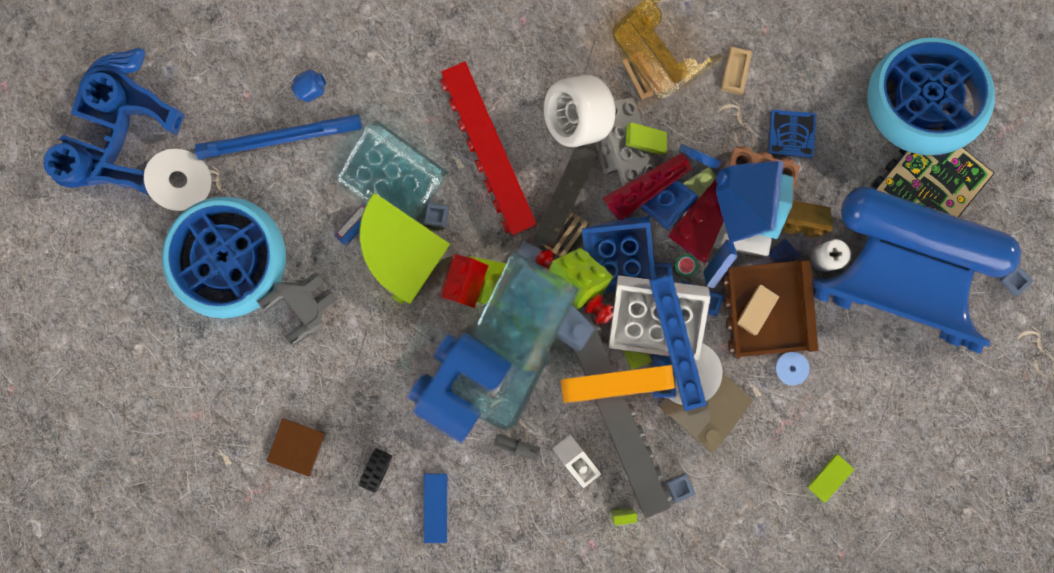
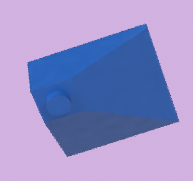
M782 161L732 165L719 170L716 177V194L729 242L740 241L776 229L783 170Z
M650 216L627 218L582 228L584 251L588 252L597 263L613 276L604 293L616 292L618 276L642 279L656 277Z

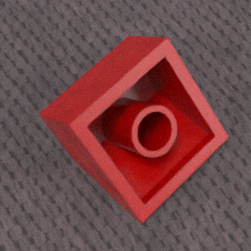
M453 254L438 297L475 308L489 265L470 257Z

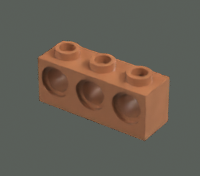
M744 146L735 147L731 151L727 167L736 165L737 158L743 159L745 164L782 161L783 171L787 172L788 176L793 177V190L800 168L799 165L794 164L793 160L786 158L781 160L772 158L773 155L769 153H753L750 148Z

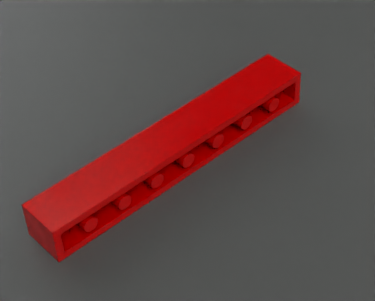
M466 61L441 71L443 78L439 81L444 92L449 91L451 99L448 100L452 111H457L460 116L457 122L461 132H467L469 139L466 140L470 152L475 151L478 159L474 161L479 173L484 172L487 178L483 182L488 193L493 192L496 200L492 201L496 212H501L504 220L501 221L505 233H510L512 237H515L537 227V223Z

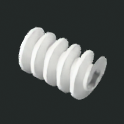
M832 240L820 244L810 253L812 266L821 272L841 268L850 259L849 247L841 240Z

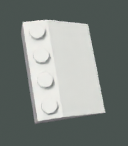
M618 276L609 348L669 356L649 279ZM674 283L694 359L699 360L710 301L709 287Z

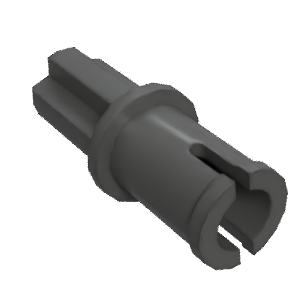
M498 434L494 442L495 447L514 453V456L518 454L534 461L538 457V454L535 453L540 451L539 446L522 442L521 438L517 440L502 434Z

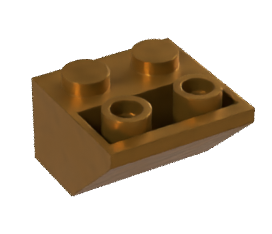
M792 200V207L782 227V232L786 234L801 232L805 233V237L817 239L818 236H824V234L831 232L833 228L831 208Z

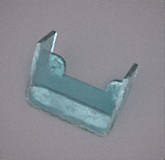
M490 319L487 323L488 325L507 334L503 342V349L506 354L515 358L495 399L488 395H480L474 399L471 407L463 405L474 411L478 418L502 430H510L516 425L549 359V352L544 345Z

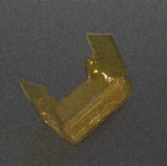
M642 0L613 27L612 35L653 93L659 98H666L697 79L718 62L722 55L710 56L701 64L694 58H687L679 64L653 30L662 20L661 10L656 5L660 0Z

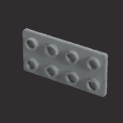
M634 98L614 100L615 121L612 130L603 140L594 143L604 175L618 170L623 186L656 168L651 152L626 146V124L632 122L642 125Z

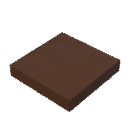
M282 418L267 462L309 477L311 476L326 433Z

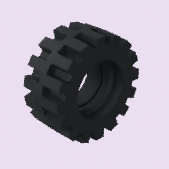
M375 448L366 464L358 486L376 493L389 468L393 455Z

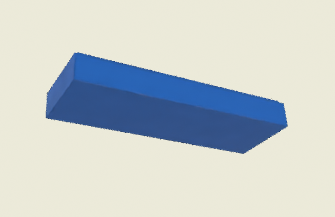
M447 473L424 474V543H447Z

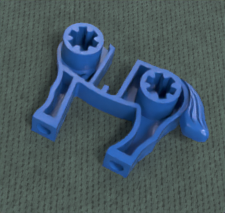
M138 47L128 51L109 53L93 62L80 82L71 114L111 130L109 136L105 135L104 137L106 141L104 149L66 135H62L58 139L62 143L54 145L46 152L43 165L47 174L59 185L67 188H77L98 184H114L123 188H135L149 195L144 184V171L114 165L127 136L130 116L146 115L153 117L165 130L178 135L185 114L165 104L154 93L140 87L130 76L125 74L141 70L146 54L144 49Z

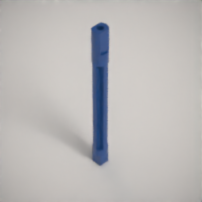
M360 114L323 120L322 122L195 144V154L198 160L271 145L361 130L363 126Z

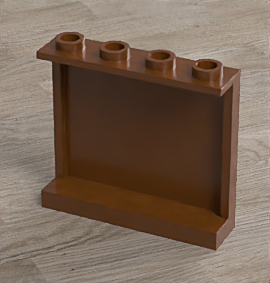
M811 260L728 268L722 277V283L727 289V295H724V306L729 312V318H726V328L731 334V340H728V350L732 357L740 359V357L805 350L808 352L818 351ZM762 285L778 295L779 299L759 333L753 335L739 326L737 320L757 286Z

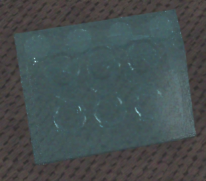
M375 121L365 127L336 180L367 202L371 195L376 193L416 221L426 208L427 203L431 201L449 172L379 121Z
M513 253L472 335L522 371H538L580 288L552 271L517 253Z

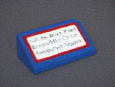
M365 203L335 233V237L345 246L359 233L360 220L366 205Z

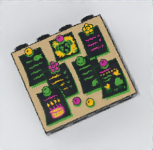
M938 128V129H925V130H930V131H942L940 128ZM963 147L941 155L915 154L900 148L898 152L901 155L897 160L893 158L886 165L885 169L887 172L883 177L879 175L872 182L871 186L873 189L959 217L995 173Z

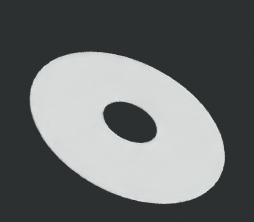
M168 149L159 152L148 162L144 171V184L150 197L162 207L175 211H185L190 206L207 198L211 189V175L202 159L198 160L194 153L183 149ZM180 171L184 173L187 177V184L182 188L173 187L169 183V176L172 172Z
M702 343L699 360L695 359L705 400L707 401L717 392L721 384L722 366L717 354L709 346ZM676 382V398L669 399L683 405Z

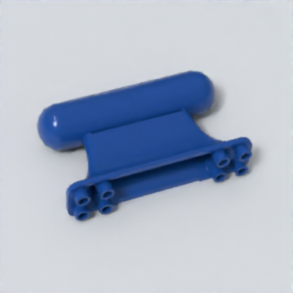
M860 187L851 191L842 202V220L846 227L867 235L869 238L858 258L843 273L829 279L812 278L814 298L828 302L830 294L834 295L832 302L845 309H850L852 302L861 305L866 304L940 329L939 338L946 340L945 342L955 346L962 345L970 351L981 354L984 346L989 347L991 341L980 334L971 321L968 309L971 282L975 272L995 278L1004 277L1014 272L1020 263L1022 254L1018 241L1007 233L870 187Z

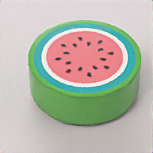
M684 254L676 259L674 268L678 275L689 277L697 271L698 263L692 255Z

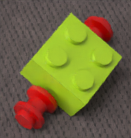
M582 248L556 260L552 258L553 252L551 250L541 251L535 258V267L546 270L545 278L576 309L587 304L584 310L586 314L593 313L596 316L595 322L597 324L607 323L614 315L612 312L614 307L611 304L605 306L602 303V295L613 276Z

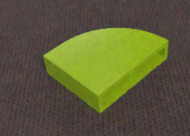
M376 193L371 195L365 205L359 227V242L364 261L377 281L393 293L391 298L402 305L404 302L410 304L450 244Z

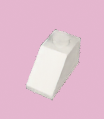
M571 435L552 448L583 488L601 475Z

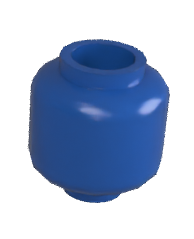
M308 69L294 77L291 88L298 100L311 102L324 95L326 80L321 73Z

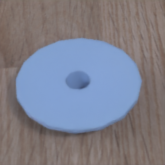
M797 352L785 353L776 363L777 376L787 385L795 386L801 384L809 375L810 367L807 359Z

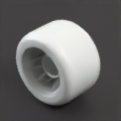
M580 75L558 80L549 88L545 97V121L552 136L564 146L578 147L601 141L610 133L615 121V104L612 94L601 79L592 75Z

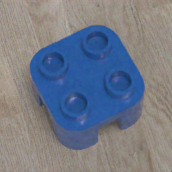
M465 332L459 339L450 334L446 335L433 356L434 359L442 363L439 371L434 378L429 374H422L407 397L417 404L413 412L415 415L461 444L477 422L481 411L453 393L451 389L459 374L463 373L488 390H495L513 364V362Z

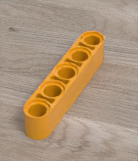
M672 365L560 380L563 403L675 388Z

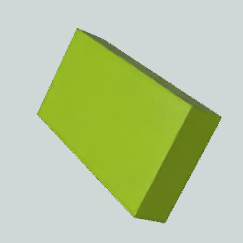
M630 122L626 124V146L664 155L667 153V132Z
M835 454L806 488L823 503H826L855 469L841 456Z
M633 508L610 510L611 519L616 526L638 522L637 513Z

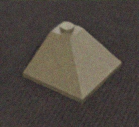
M722 373L721 384L717 392L706 401L707 406L684 411L683 405L677 404L669 398H664L658 407L708 451L713 453L732 431L753 399Z

